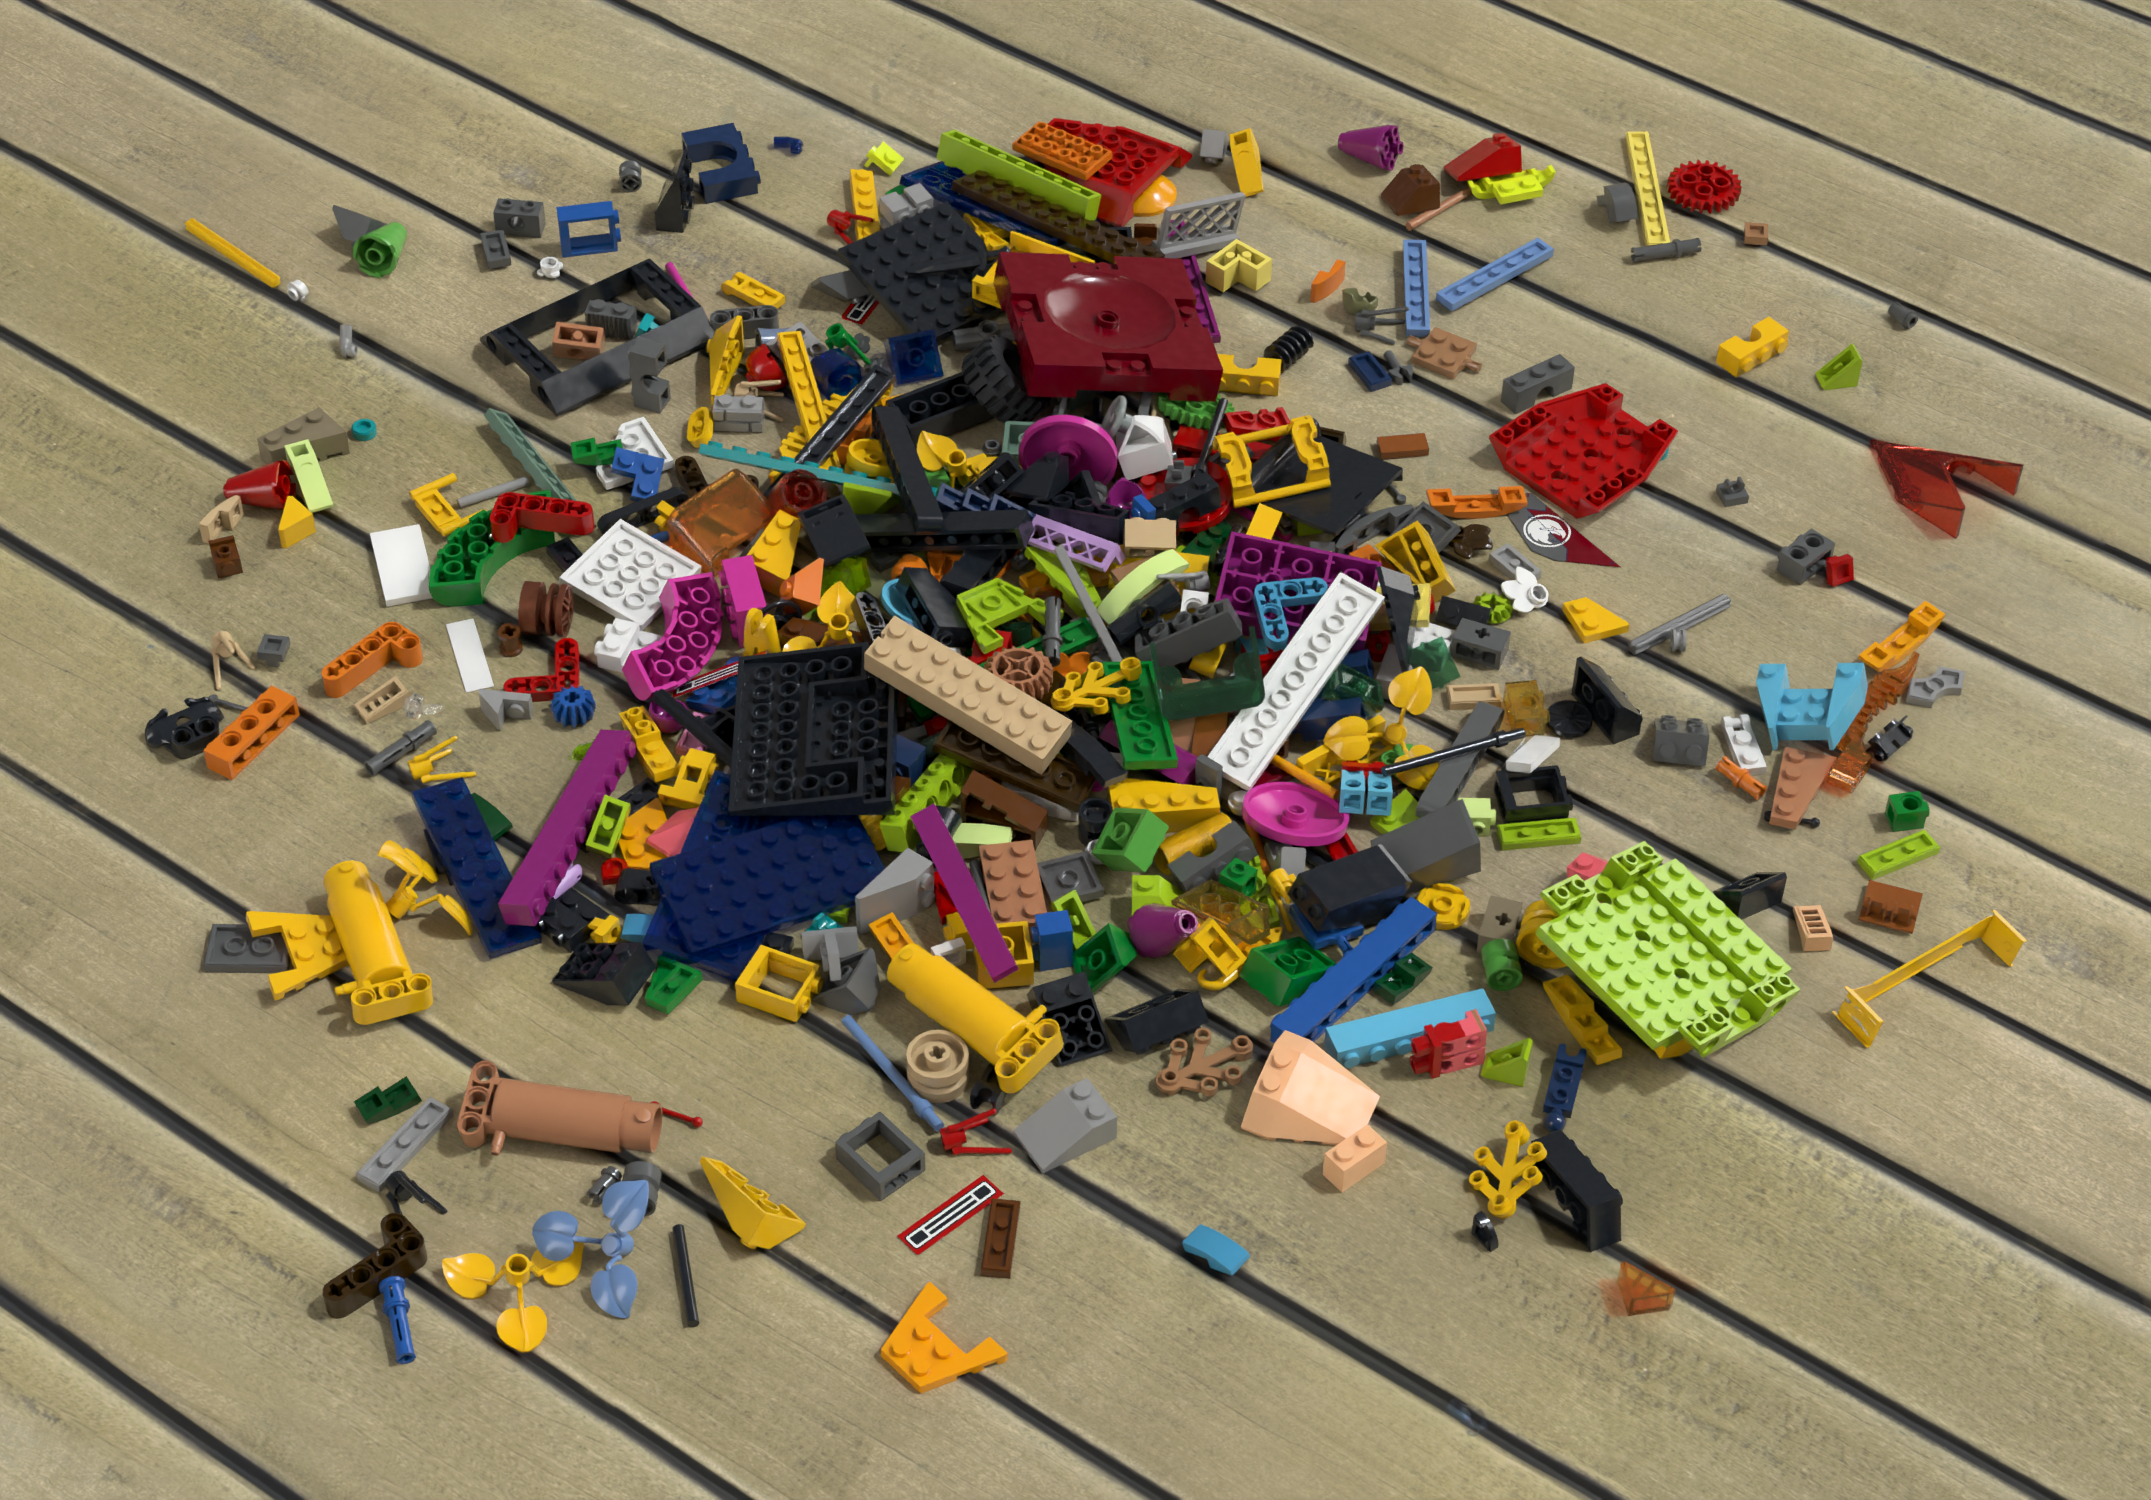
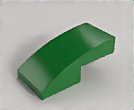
M594 437L572 442L574 463L584 465H611L616 447L623 448L622 441L618 439L597 444Z

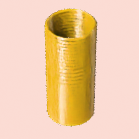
M1219 813L1165 838L1153 857L1158 868L1164 874L1169 875L1171 872L1167 865L1189 850L1196 857H1205L1206 854L1214 852L1217 844L1212 835L1231 823V819L1226 814Z

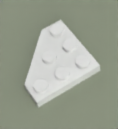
M644 417L621 424L615 440L621 439L623 449L665 459L662 471L674 467L672 457ZM612 464L597 465L596 467L597 477L606 490L634 481V478L610 473Z

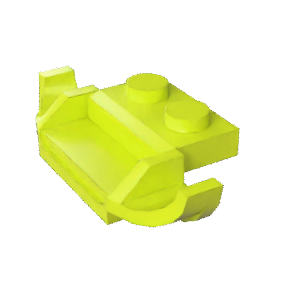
M1549 165L1546 169L1540 171L1533 168L1519 173L1485 177L1475 183L1471 180L1468 181V186L1475 197L1479 199L1496 197L1501 205L1543 197L1542 187H1545L1552 181L1556 171L1552 165Z

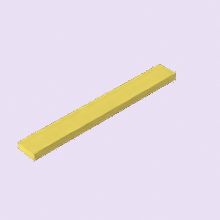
M1626 132L1625 140L1645 244L1650 246L1669 243L1670 239L1649 133Z

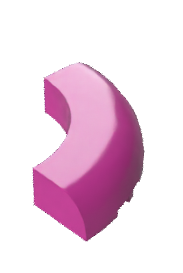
M712 572L667 580L659 596L665 616L663 637L644 648L631 651L622 668V672L632 692L638 699H652L654 697L653 693L656 690L664 689L670 693L682 687L703 669L715 652L722 633L723 611L720 605L721 594Z

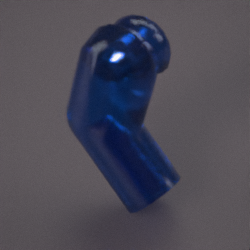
M789 136L774 137V148H791V153L800 154L803 151L802 147L804 144L801 139Z

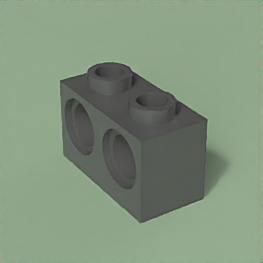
M1811 528L1805 534H1800L1788 547L1785 546L1780 550L1777 571L1801 585L1826 566V558L1833 556L1835 543Z

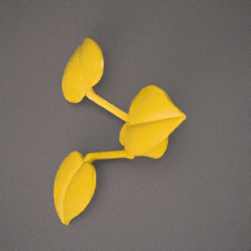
M922 431L917 443V454L923 468L930 472H937L943 466L948 468L950 473L949 486L954 488L955 477H961L966 473L967 469L976 476L997 458L987 457L982 459L978 463V472L972 466L971 461L967 462L964 451L957 449L954 441L945 436Z
M841 581L832 585L820 599V606L817 607L818 618L822 623L828 624V631L825 632L821 644L817 647L813 639L798 636L789 640L782 652L824 647L829 638L837 641L847 638L850 644L855 643L852 633L849 631V624L855 621L851 609V602L855 596Z
M1417 667L1403 672L1390 683L1388 688L1389 699L1394 706L1402 707L1398 723L1388 725L1385 732L1367 733L1368 723L1365 719L1357 716L1345 717L1329 728L1323 739L1324 744L1336 755L1349 761L1363 758L1370 748L1368 738L1386 737L1388 742L1401 745L1405 755L1399 756L1394 763L1435 752L1432 748L1425 745H1415L1408 751L1404 742L1408 734L1406 727L1403 725L1406 711L1408 710L1414 715H1420L1426 711L1431 703L1432 685L1426 670L1423 667ZM1439 762L1400 772L1396 775L1406 785L1415 789L1425 790L1439 768Z
M392 840L386 841L380 847L377 856L389 859L407 872L397 891L385 903L388 911L396 918L401 919L409 910L415 912L420 907L438 901L462 925L470 937L473 934L472 918L468 911L451 896L446 895L444 897L442 894H437L416 904L418 896L412 890L422 876L430 883H436L439 879L438 873L427 861L411 849H403ZM410 877H415L409 886H406Z
M574 1241L572 1254L562 1261H551L545 1258L538 1249L531 1257V1261L523 1254H513L506 1260V1265L501 1266V1270L496 1276L494 1263L486 1255L468 1253L454 1258H444L442 1260L443 1274L453 1292L466 1299H479L483 1297L487 1292V1285H495L506 1274L507 1282L517 1287L518 1309L510 1308L501 1313L496 1324L497 1333L506 1345L519 1352L527 1353L538 1347L544 1339L547 1331V1317L538 1306L524 1308L523 1285L529 1281L530 1272L536 1277L543 1275L545 1282L551 1286H565L572 1283L578 1277L581 1270L584 1243Z

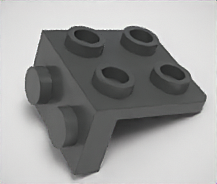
M1662 715L1661 718H1655L1654 726L1656 733L1653 761L1706 766L1710 735L1706 723H1703L1702 719L1687 718V721L1676 720L1677 718L1671 715Z

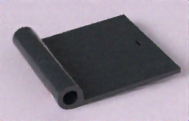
M1313 418L1317 428V437L1313 440L1318 443L1322 442L1329 464L1331 487L1261 502V504L1283 512V516L1336 537L1403 472V468L1322 437L1319 423ZM1283 435L1252 464L1250 476L1255 493H1261L1305 483L1308 467L1307 464L1299 459L1292 435Z

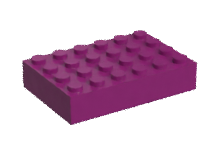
M1232 531L1215 602L1228 598L1242 622V635L1263 639L1253 602L1254 589L1258 584L1317 577L1323 579L1329 588L1341 572L1376 592L1379 580L1376 567L1381 566L1382 562ZM1288 589L1284 591V594L1289 597L1297 595L1294 590ZM1263 594L1266 600L1265 604H1267L1269 601V597H1267L1266 594ZM1317 604L1282 607L1289 632L1287 644L1290 643ZM1272 612L1264 614V616L1269 620H1274L1278 618L1277 615ZM1369 624L1349 652L1364 650ZM1276 628L1273 629L1272 635H1274L1276 639H1280L1277 637Z

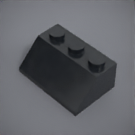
M1578 657L1576 659L1571 695L1577 702L1589 708L1593 715V721L1613 745L1639 735L1643 721L1640 710L1632 705L1627 695L1616 686L1612 677L1607 675L1599 665L1583 657Z
M1188 989L1173 990L1104 1018L1107 1026L1122 1048L1128 1052H1135L1136 1055L1151 1051V1046L1160 1042L1161 1045L1171 1043L1177 1039L1176 1035L1185 1032V1035L1193 1034L1198 1028H1201V1025L1209 1022L1199 991Z

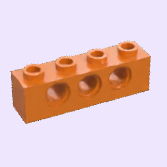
M271 685L264 693L259 695L255 702L242 711L240 716L228 725L218 737L206 746L203 751L207 768L233 780L300 716L296 697Z

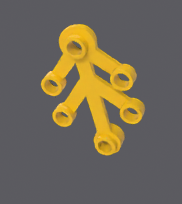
M1135 657L1125 658L1120 662L1121 670L1099 680L1097 678L1104 675L1103 664L1101 662H1091L1088 665V673L1082 688L1075 691L1074 688H1078L1082 684L1081 675L1078 672H1069L1065 676L1066 682L1064 687L1053 692L1051 706L1062 712L1069 711L1073 707L1093 708V712L1096 714H1104L1109 710L1108 700L1104 697H1113L1119 704L1128 703L1131 700L1129 688H1109L1108 686L1123 679L1128 681L1137 680L1142 673L1141 661ZM1086 696H1099L1095 699L1084 698Z
M1517 1120L1510 1121L1505 1126L1504 1135L1508 1143L1503 1167L1494 1159L1488 1147H1479L1474 1152V1158L1480 1166H1485L1500 1181L1498 1191L1489 1184V1179L1483 1171H1474L1469 1176V1182L1473 1188L1480 1190L1489 1199V1212L1499 1219L1511 1217L1516 1211V1199L1532 1186L1538 1185L1543 1178L1539 1169L1533 1166L1536 1162L1542 1161L1547 1156V1150L1541 1142L1531 1143L1527 1148L1528 1155L1516 1164L1519 1147L1526 1144L1530 1138V1132L1525 1124ZM1522 1175L1524 1179L1512 1188V1182Z

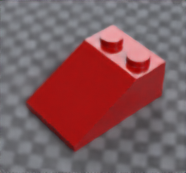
M1504 133L1493 134V137L1483 139L1443 166L1444 172L1457 182L1522 172L1521 145Z

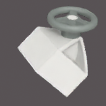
M1122 395L1115 398L1107 410L1101 428L1111 438L1116 434L1117 457L1125 478L1131 480L1168 468V465H1173L1172 444L1163 418L1147 415L1131 416L1125 413L1127 407L1126 398Z

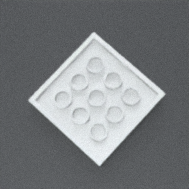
M619 519L559 577V584L571 585L573 593L618 619L640 623V631H643L663 611L659 596L667 580L700 574L702 566Z

